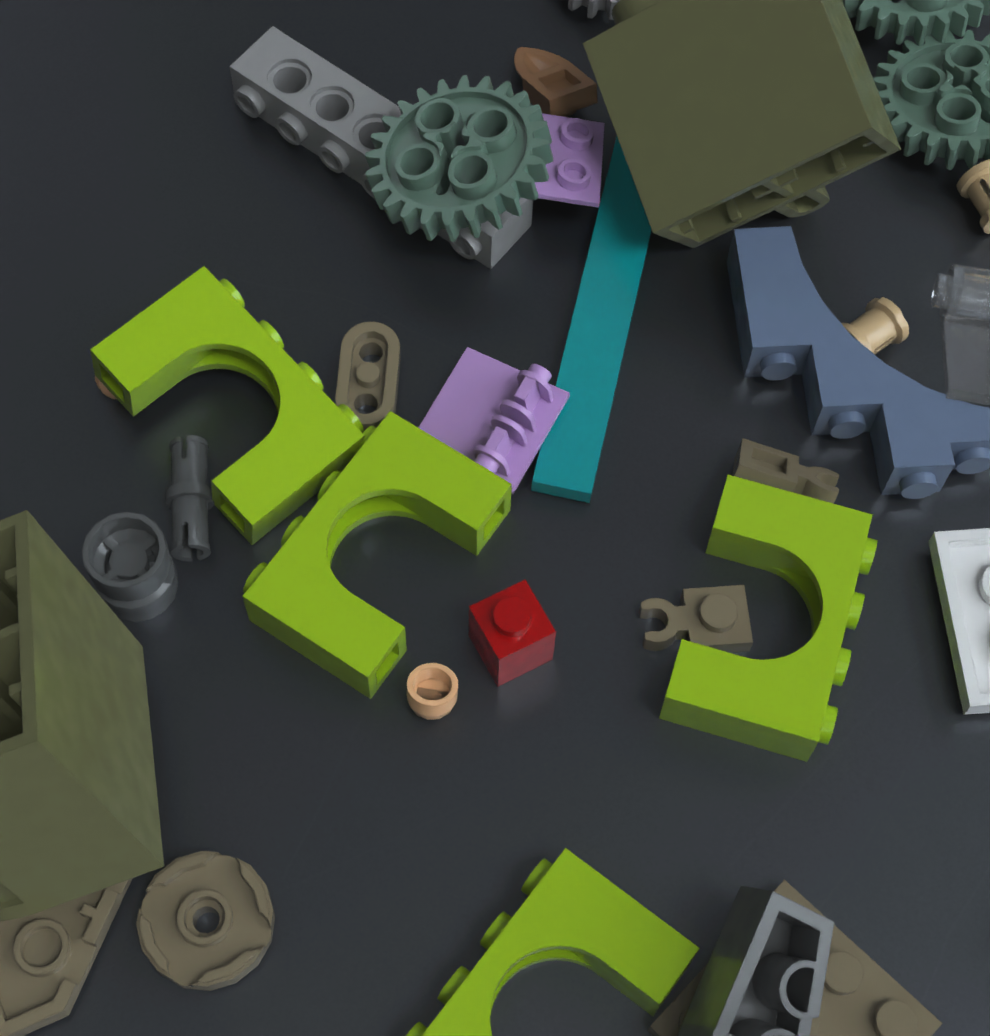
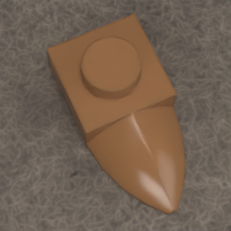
M528 47L517 48L514 56V65L517 74L523 81V91L525 90L528 93L530 102L533 105L539 104L542 113L568 117L579 109L598 103L597 83L570 61L545 50Z

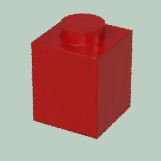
M526 579L469 606L468 635L497 687L553 660L556 630Z

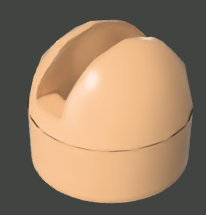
M426 663L416 667L407 679L406 696L410 708L417 716L427 720L441 719L448 715L456 704L458 697V679L455 673L447 666L439 663Z

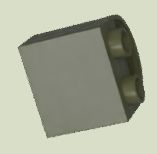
M620 0L613 7L611 13L615 26L583 43L653 233L691 248L700 246L773 210L789 218L800 217L814 212L830 201L825 188L826 185L901 150L842 0Z
M28 510L0 520V921H6L44 911L164 867L143 646Z

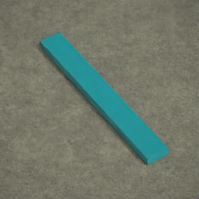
M617 136L555 385L569 392L570 397L540 447L531 491L586 503H590L652 232Z

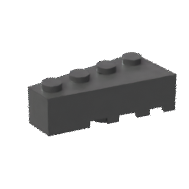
M741 885L677 1036H810L812 1019L819 1018L834 921L774 891Z

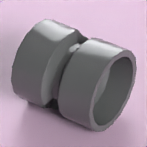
M122 512L109 515L93 526L86 535L83 544V563L90 579L94 583L96 592L121 620L139 622L153 619L166 611L175 599L179 583L177 570L169 553L164 534L156 522L143 514Z

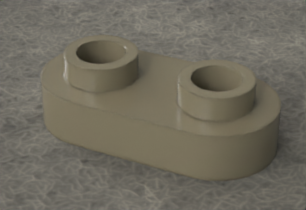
M363 322L355 325L344 335L341 343L335 396L336 405L345 404L361 421L364 431L371 425L377 428L389 411L396 413L401 361L400 342L398 336L390 327L379 322ZM368 355H377L381 358L374 363L362 360ZM364 405H371L376 408L374 412L362 414L357 411L358 408Z

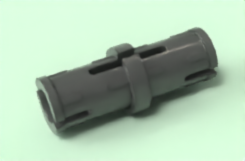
M186 435L187 450L183 449V439L181 436L172 439L169 443L171 453V486L165 491V504L168 505L172 515L171 556L181 561H193V548H197L198 560H203L211 554L208 510L213 507L214 501L212 500V488L208 485V441L200 436Z

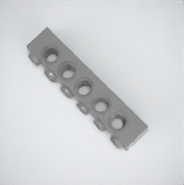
M272 26L229 66L235 102L248 116L252 118L260 117L275 127L289 143L293 145L301 144L319 156L321 161L330 170L336 173L343 172L360 183L366 192L374 198L365 174L370 169L365 153L375 150L370 138L371 134L386 132L381 118L384 115L399 118L401 115L399 106ZM519 199L523 212L520 217L507 211L500 214L503 228L499 230L492 226L489 221L481 223V233L478 238H474L468 227L461 228L455 242L450 241L446 229H440L438 235L450 242L453 249L464 258L476 259L489 269H492L531 227L533 200Z

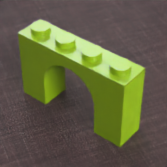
M203 266L91 348L92 363L95 376L133 417L186 377L204 370L227 369L240 372L251 377L265 388L273 399L278 412L273 428L259 444L211 481L214 505L251 545H254L317 494L326 478L333 471L339 470L342 472L354 457L353 453L364 440L365 435L362 433L364 428L359 418L345 404L337 406L322 391L324 387L321 379L307 363L301 361L297 364L283 349L284 344L280 335L267 321L261 320L257 322L244 308V300L234 285L224 278L218 281Z
M389 411L377 428L371 425L363 432L365 435L364 440L354 451V457L342 472L335 470L326 478L319 490L318 502L306 517L300 515L290 523L282 537V547L268 564L262 562L251 572L244 585V595L242 596L249 621L369 699L374 696L407 651L406 631L403 625L352 594L337 580L331 570V564L340 542L350 531L366 521L385 516H400L411 518L427 525L477 556L508 515L511 507V483L392 411Z
M727 475L705 553L766 570L778 575L791 584L801 595L808 608L812 626L811 639L794 653L766 660L751 659L681 639L659 719L805 762L809 760L818 742L828 745L838 713L837 707L828 705L832 684L840 687L843 685L852 652L841 647L845 629H856L865 594L855 592L859 573L868 575L877 548V540L867 537L873 514Z
M565 848L553 864L544 858L534 868L521 888V891L528 897L514 916L511 917L503 911L494 920L480 941V945L487 951L471 972L462 965L451 976L437 998L445 1006L429 1027H426L419 1021L406 1036H492L491 1011L504 985L515 974L531 965L555 960L573 962L592 970L653 1017L692 963L700 948Z

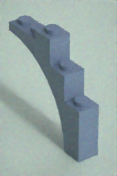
M791 226L734 229L727 257V268L744 378L764 377L768 380H782L792 375L801 374L811 435L831 434L835 438L847 439L856 437L864 432H870L881 495L901 494L904 498L908 499L924 498L935 492H940L952 470L956 469L962 474H975L990 468L989 407L970 404L923 386L884 363L854 338L819 296L802 264Z

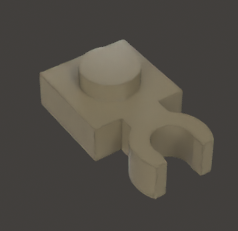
M742 438L734 459L732 476L834 504L839 493V488L835 487L839 479L838 473L823 467L800 465L799 456Z
M744 585L683 589L680 597L681 606H674L662 598L646 599L640 604V619L657 618L665 625V628L661 631L644 633L642 642L643 648L646 650H664L671 646L675 640L686 639L687 641L729 653L750 652L753 637Z

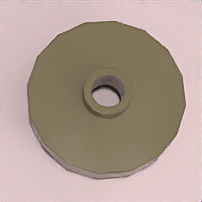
M200 851L176 858L155 874L146 889L147 894L142 900L141 909L139 908L136 926L142 951L162 977L184 989L212 991L237 983L259 965L272 942L275 912L267 885L250 864L238 858L220 855L219 852ZM211 912L219 915V924L212 932L201 933L196 930L197 921L203 914Z

